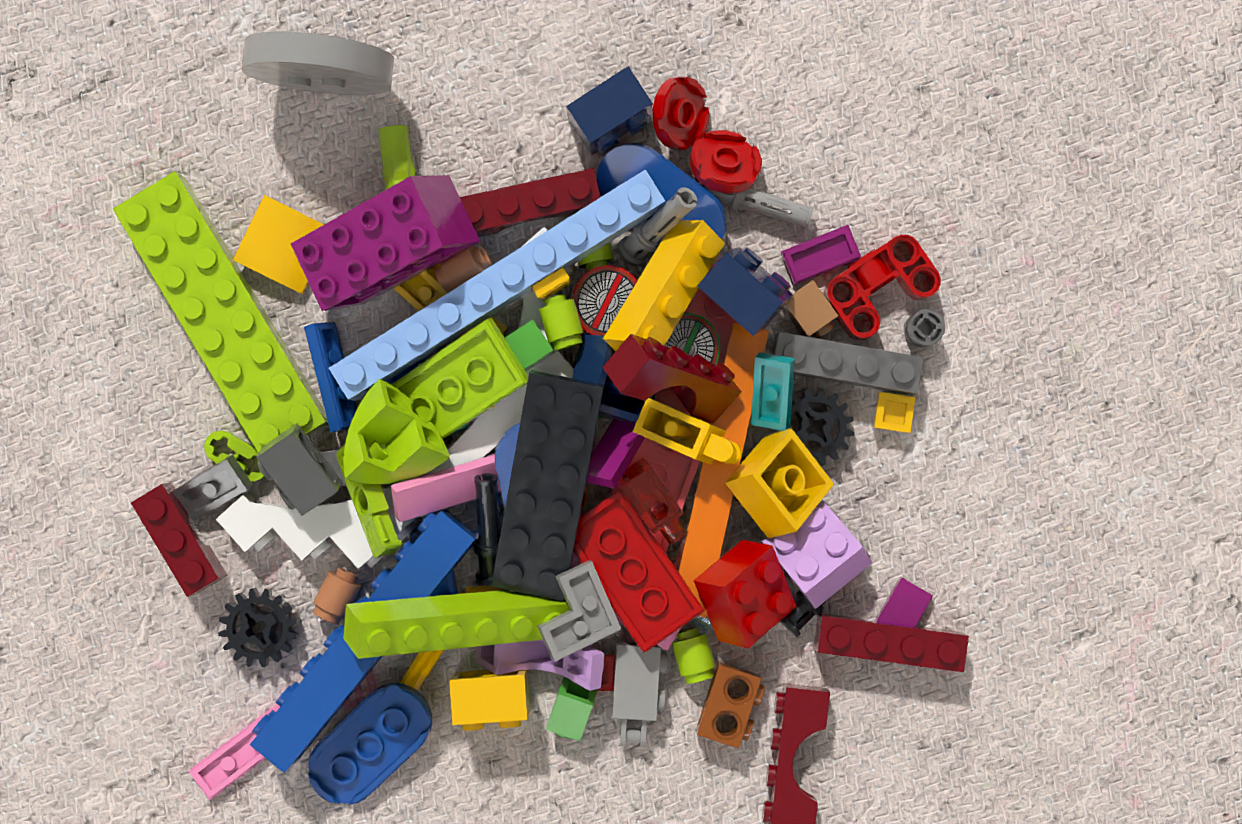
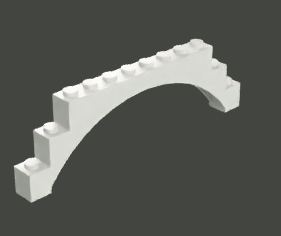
M543 227L525 244L529 243L530 241L537 238L538 236H540L548 230L545 227ZM570 267L565 270L568 276L573 273ZM532 290L523 296L519 328L533 319L547 340L539 309L545 307L544 301L538 299ZM554 351L553 355L526 373L529 376V372L534 370L572 378L574 369L558 351ZM527 384L496 404L494 409L490 408L478 416L466 432L448 449L450 458L433 470L418 477L494 455L492 452L496 449L498 442L505 435V432L521 421ZM388 487L383 489L389 506L387 511L398 540L403 541L415 530L411 524L419 517L399 522L394 514L392 489ZM251 494L242 495L216 519L244 552L252 551L254 548L260 552L275 539L272 532L276 531L301 561L308 559L310 556L314 560L318 559L331 547L328 542L330 538L358 569L366 564L373 568L386 556L374 558L352 500L319 505L301 516L296 508L292 510L285 505L257 502ZM429 513L422 515V517L425 519Z

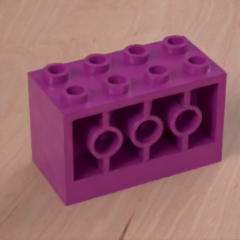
M431 175L410 176L292 242L291 246L321 310L327 311L365 304L477 244L480 240L450 176Z

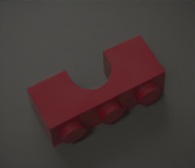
M173 483L160 484L132 501L131 505L187 597L194 596L228 575L210 545H205L191 527L188 513L172 492L176 489Z

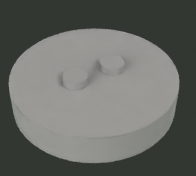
M284 31L255 33L248 35L244 40L242 72L256 80L296 90L340 95H375L391 90L394 57L379 47L341 37Z

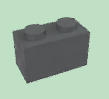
M298 423L263 446L256 457L259 461L257 463L258 468L264 477L269 481L273 479L282 490L280 495L285 504L292 510L296 508L301 516L338 492L342 482Z

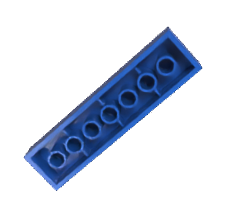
M442 510L439 513L430 512L417 528L422 532L416 541H407L394 556L398 561L396 566L392 570L390 568L384 569L370 586L375 590L370 598L366 596L363 599L360 598L357 603L431 597L446 580L449 573L455 569L478 540V535L448 510ZM343 624L339 628L337 627L323 643L328 648L323 655L318 653L316 657L313 656L299 674L304 677L300 683L296 681L292 686L289 685L275 702L280 708L276 712L272 710L268 715L266 714L252 730L256 737L249 745L283 773L289 770L301 758L383 657L358 659L343 639Z

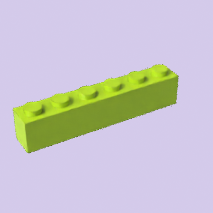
M512 590L346 604L343 639L358 659L543 640L537 626L570 609L566 599L559 601Z

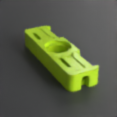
M344 445L336 453V458L374 558L391 554L395 549L402 546V541L397 538L387 511L389 506L381 485L359 483L345 479L343 464Z

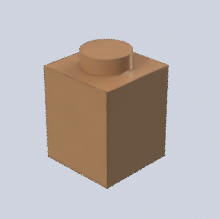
M814 280L795 292L794 296L783 307L802 336L809 337L813 334L817 339L834 328L831 321L838 316Z

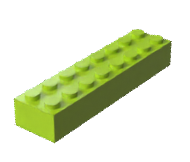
M174 171L112 208L257 452L259 453L263 446L296 423H298L308 437L328 426L323 406L239 266L232 260L233 256L186 178Z

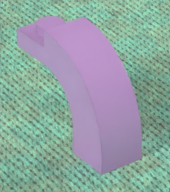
M535 640L477 646L476 663L496 675L518 670L549 671L560 674L590 691L601 688L604 653L590 644L555 662L551 659L544 641Z

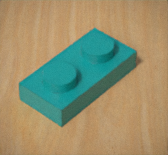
M762 352L756 355L751 425L781 431L787 430L790 427L795 358Z

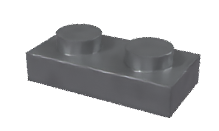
M232 454L181 484L172 492L194 521L245 492L253 484Z

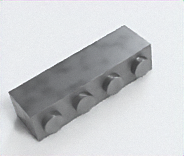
M778 332L775 335L772 352L773 355L795 358L794 375L907 395L918 394L924 357L783 332Z

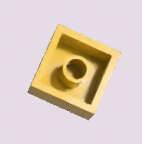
M792 428L763 437L725 482L768 539L797 532L834 485Z
M490 670L455 672L449 680L452 725H462V730L472 731L484 729V724L499 722V728H513L521 726V721L528 720L531 711L528 670H518L499 675Z

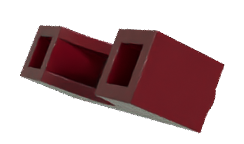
M594 168L467 195L460 197L478 237H484L534 220L556 217L569 218L599 199L600 194Z
M630 334L603 366V369L620 393L644 401L663 389L676 386L674 393L689 414L711 423H715L742 392L733 381L735 378L734 373L724 364L710 363L698 354L695 356L688 355L676 346L666 347L652 337L645 339Z
M822 613L820 616H817L813 649L818 653L964 673L969 636L957 631L900 626Z
M783 683L782 692H776L774 713L780 714L778 728H772L770 750H776L774 765L768 764L766 786L772 788L770 801H764L762 823L816 824L818 802L813 795L803 790L795 781L793 759L797 748L804 739L815 732L826 729L830 691L827 688Z

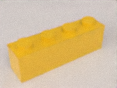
M680 220L664 236L603 338L615 351L630 334L645 339L652 337L665 346L699 288L697 285L707 275L725 244L704 220Z

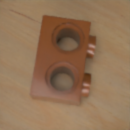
M717 661L714 677H712L698 720L696 734L738 749L742 740L748 741L754 720L749 719L753 705H760L765 690V685L760 684L762 679L760 675ZM734 679H742L747 683V690L740 697H732L727 692L729 683ZM731 714L736 718V725L731 731L723 732L717 729L716 721L721 715Z

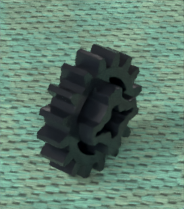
M806 388L803 390L804 398L802 399L795 393L792 394L791 419L796 412L799 424L795 434L802 443L810 441L817 444L822 451L809 452L817 459L820 466H824L826 463L825 456L829 455L831 459L836 461L839 459L836 452L838 448L848 450L849 446L843 440L844 437L854 436L853 431L846 429V424L853 422L854 417L844 416L843 412L849 406L847 403L839 406L835 403L838 394L833 393L829 398H825L824 388H819L816 396H812L810 389ZM807 403H820L829 409L823 413L815 412ZM809 417L813 421H822L823 425L819 428L821 437L816 433H807L806 429L810 426L808 422ZM837 421L838 433L833 442L830 430L832 423Z
M257 588L249 589V598L242 592L236 594L235 597L238 604L226 603L224 607L230 614L229 616L219 617V621L226 624V629L218 632V636L228 637L229 640L223 649L229 650L234 648L236 650L233 657L234 661L241 659L243 656L247 657V667L253 666L256 659H259L261 667H266L269 665L270 656L276 663L283 659L280 650L288 653L292 651L293 647L288 640L299 637V633L291 630L293 625L300 622L299 618H290L289 615L295 606L293 604L286 607L282 605L285 598L284 594L271 598V588L264 589L261 596H259ZM254 603L266 604L274 610L270 613L261 611ZM240 615L242 624L240 631L237 633L236 622ZM263 621L266 627L263 628L262 632L255 634L252 628L255 627L256 622ZM282 622V634L278 641L275 635L278 623ZM247 642L257 644L264 651L251 650L244 644Z

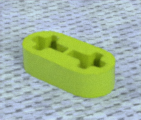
M215 431L206 438L204 451L211 461L217 464L230 456L228 453H221L218 456L216 454L218 448L214 445L216 440L223 441L227 438V446L236 452L234 457L250 481H260L265 478L261 471L252 472L249 475L247 473L249 467L240 461L241 456L247 459H254L258 455L256 448L252 444L228 431Z

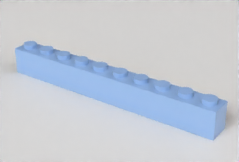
M645 169L329 367V370L347 399L357 401L366 395L378 379L385 382L389 381L533 290L532 286L562 267L565 270L654 215L665 204L663 196Z

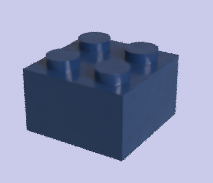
M627 66L568 104L566 110L569 122L589 153L593 155L599 151L603 155L619 144L617 140L619 137L627 132L635 135L650 124L648 119L652 117L653 103L630 67Z
M738 247L726 252L697 286L754 336L767 327L794 295L788 290L791 285L776 272L771 275L760 266L763 260L754 251L747 247L745 250Z
M583 334V343L579 347L572 378L605 385L599 416L612 420L636 423L645 401L620 393L603 369L605 363L616 351L603 340L604 336ZM656 393L649 398L654 400Z

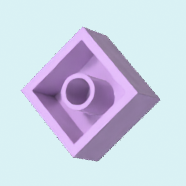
M823 500L820 501L797 532L769 539L767 537L762 541L763 544L774 547L781 568L815 609L872 564L864 547Z

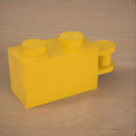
M650 398L645 401L633 429L634 433L711 465L714 459L730 465L736 464L742 457L741 447L737 443L723 438L726 430Z

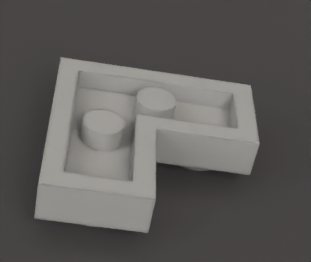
M588 560L555 576L570 610L537 626L549 655L555 662L621 630L592 561Z

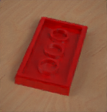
M621 489L580 517L574 552L581 563L588 560L593 562L612 608L643 653L652 649L705 611Z

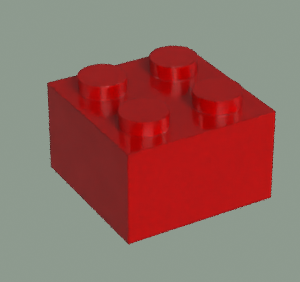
M742 540L693 580L718 641L749 649L797 607L772 545Z

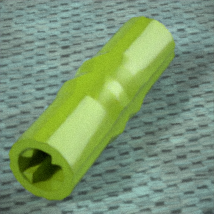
M392 125L379 128L378 137L382 159V176L385 182V190L410 176H416V169L412 158L408 126Z

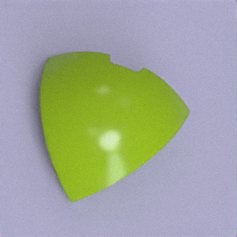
M378 379L362 399L350 424L344 449L345 479L359 483H396L423 475L444 463L450 456L442 437L433 423H425L420 420L417 414L413 413L412 406L414 402L394 386Z

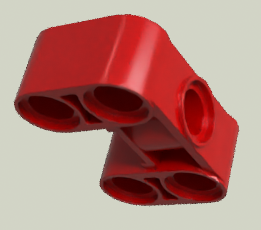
M909 235L894 237L878 249H873L848 266L847 270L836 276L826 285L823 295L838 314L836 319L850 338L865 340L878 331L880 317L867 297L894 279L897 280L904 292L914 300H924L939 290L941 285L939 272L914 237ZM895 244H903L909 249L910 257L908 261L901 262L894 257L893 247ZM916 274H924L929 278L930 288L927 292H921L915 288L913 279ZM843 284L849 288L850 299L848 302L841 303L833 297L832 289L834 285ZM856 314H864L869 318L871 327L868 332L861 333L854 328L853 318Z

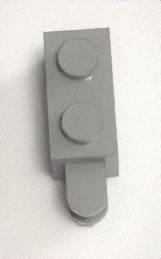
M617 641L612 718L621 719L620 746H625L626 743H640V747H645L647 721H657V711L664 712L665 690L658 689L659 675H666L667 653H661V647L658 645L643 653L636 642ZM627 719L641 720V729L627 728Z

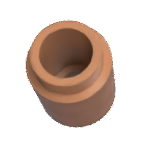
M473 245L441 262L440 267L435 270V275L442 288L449 293L489 268L492 263L482 247L476 248Z
M338 567L336 572L328 571L313 601L315 607L312 612L330 623L339 625L341 619L345 618L346 604L354 603L361 589V585L356 583L358 576Z

